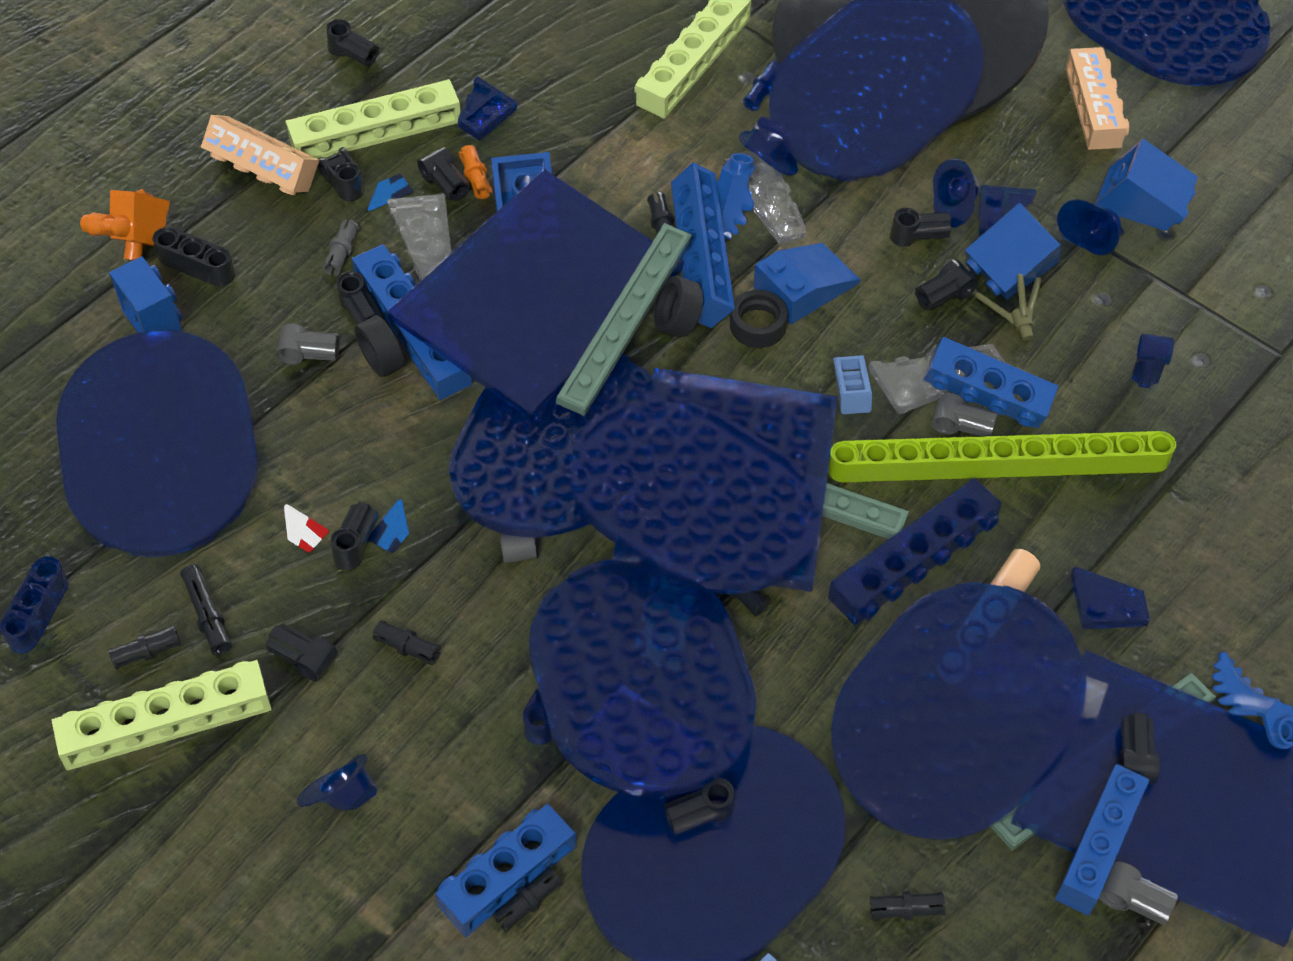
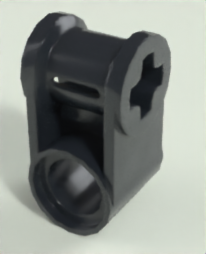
M344 147L339 148L338 153L329 157L317 158L319 159L318 168L321 175L329 182L341 199L355 201L362 197L364 188L360 168Z

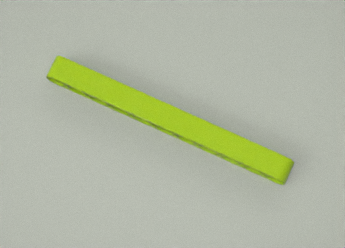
M1163 431L840 441L831 448L828 473L837 482L1156 473L1166 470L1169 466L1176 448V441L1173 436Z

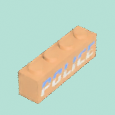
M1103 47L1070 49L1065 70L1088 150L1121 148L1124 137L1129 134L1128 119H1124L1122 113L1123 102L1116 93L1117 82L1110 73V59L1106 58Z
M211 115L201 145L202 148L211 152V157L224 162L228 160L234 163L233 167L239 171L246 173L251 171L257 174L256 179L268 184L276 183L280 185L279 190L290 195H296L297 192H309L319 163V159L224 115Z

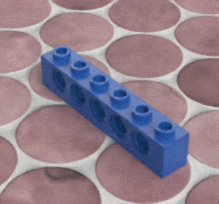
M692 162L671 181L676 227L691 234V241L681 256L683 278L700 284L703 303L698 323L712 328L731 313L735 307L716 176L714 172Z
M382 244L353 257L354 272L359 273L363 277L365 288L381 312L383 319L437 398L442 400L471 386V372L474 370L471 360L466 354L462 355L460 353L455 337L451 333L447 334L445 332L440 316L437 313L433 314L431 312L426 296L416 291L411 275L409 273L404 274L395 253L390 254L385 245Z

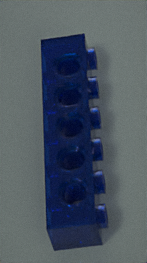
M976 478L972 479L831 581L828 599L854 626L864 618L866 620L871 619L877 614L880 606L887 601L893 602L903 594L906 587L912 583H920L927 576L929 570L936 565L939 567L943 566L960 547L962 549L967 548L973 543L979 533L982 531L988 532L993 529L999 522L1000 518L998 515L1002 503ZM913 551H918L922 554H916ZM889 569H896V570H898L899 572H893V571H890ZM865 586H870V587H873L874 590H869V589H866V588H864V587H865Z

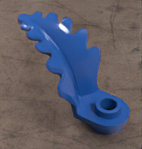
M743 153L731 155L730 159L722 167L720 178L716 181L724 238L727 240L732 238L730 232L734 235L739 233L734 223L740 225L747 223V219L742 211H751L754 208V201L748 188V181L754 173L755 165L753 164V158Z
M1220 652L1218 662L1214 664V668L1219 670V672L1214 673L1212 678L1221 684L1213 686V690L1217 693H1226V696L1218 699V702L1223 705H1233L1234 707L1229 710L1233 715H1255L1262 717L1269 742L1278 749L1291 748L1293 746L1292 706L1281 703L1279 698L1264 696V691L1261 688L1251 687L1250 679L1241 676V668L1234 667V660L1230 659L1226 652Z

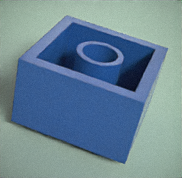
M141 256L109 272L122 312L150 350L182 334L179 321L183 318L178 307L173 303L177 300L176 295L169 284L163 285L161 282L162 277L155 265L149 266Z

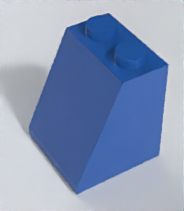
M1142 138L1108 168L1093 207L1106 213L1166 231L1175 223L1180 224L1188 215L1189 210L1187 206L1196 193L1194 187L1198 176Z
M1019 202L965 249L966 258L968 259L965 263L975 275L981 273L986 278L987 282L985 285L995 296L1001 294L1007 300L1018 292V274H1023L1024 285L1027 286L1036 277H1040L1060 262V244Z

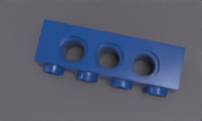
M942 337L935 348L923 378L924 381L929 382L938 390H948L959 395L966 402H976L991 411L998 412L997 415H1006L1016 419L1019 424L1025 427L1037 429L1047 418L1058 389L1056 384L945 337ZM955 369L964 372L966 377L958 375ZM984 382L991 383L995 389L988 388ZM1013 394L1019 395L1023 402L1018 401Z
M1115 764L1055 900L1089 916L1098 901L1150 779Z
M548 803L540 810H532L524 817L519 827L512 832L507 831L495 841L494 847L484 855L479 853L468 862L464 871L456 877H448L440 884L438 891L435 893L438 908L465 938L490 919L494 912H497L516 896L515 891L519 887H526L545 868H552L576 848V833ZM530 841H536L541 844L536 849L524 847ZM503 863H508L513 866V868L507 872H500L496 870V868ZM473 886L485 888L484 892L479 895L468 893V890Z

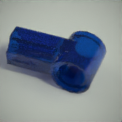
M1146 333L1141 334L1137 349V360L1132 372V379L1138 383L1139 387L1150 388L1152 385L1158 384L1164 366L1170 364L1174 348V338Z

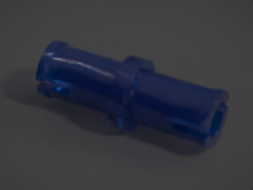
M771 60L763 73L754 79L753 87L743 99V104L747 109L757 111L765 97L771 95L775 89L774 84L784 73V67L780 62Z

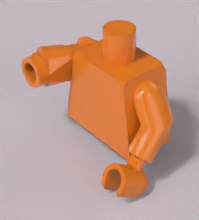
M143 189L136 192L110 190V215L95 212L89 215L85 214L81 218L80 226L83 232H87L91 236L109 235L111 239L125 242L123 259L133 261L142 256L143 245L154 246V233L158 229L166 227V217L170 201L156 198L152 194L146 193Z

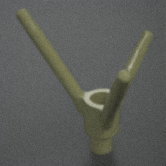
M1023 274L1017 275L1019 308L1011 313L980 292L975 294L976 298L1006 318L1011 325H1015V329L1020 331L1023 341L1034 337L1032 332L1034 325L1032 315L1040 288V277L1035 279L1028 306H1026Z

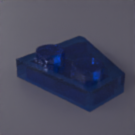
M477 76L473 81V90L466 98L465 108L461 110L458 117V126L477 140H481L517 110V101Z
M980 185L978 236H982L1019 202L1025 208L1030 203L1032 204L1035 199L1036 189Z
M1078 567L1072 569L1071 578L1082 629L1148 626L1150 616L1143 590Z

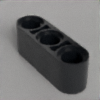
M163 227L154 233L153 243L158 260L164 266L214 286H226L234 280L235 271L231 256L224 247L172 227Z

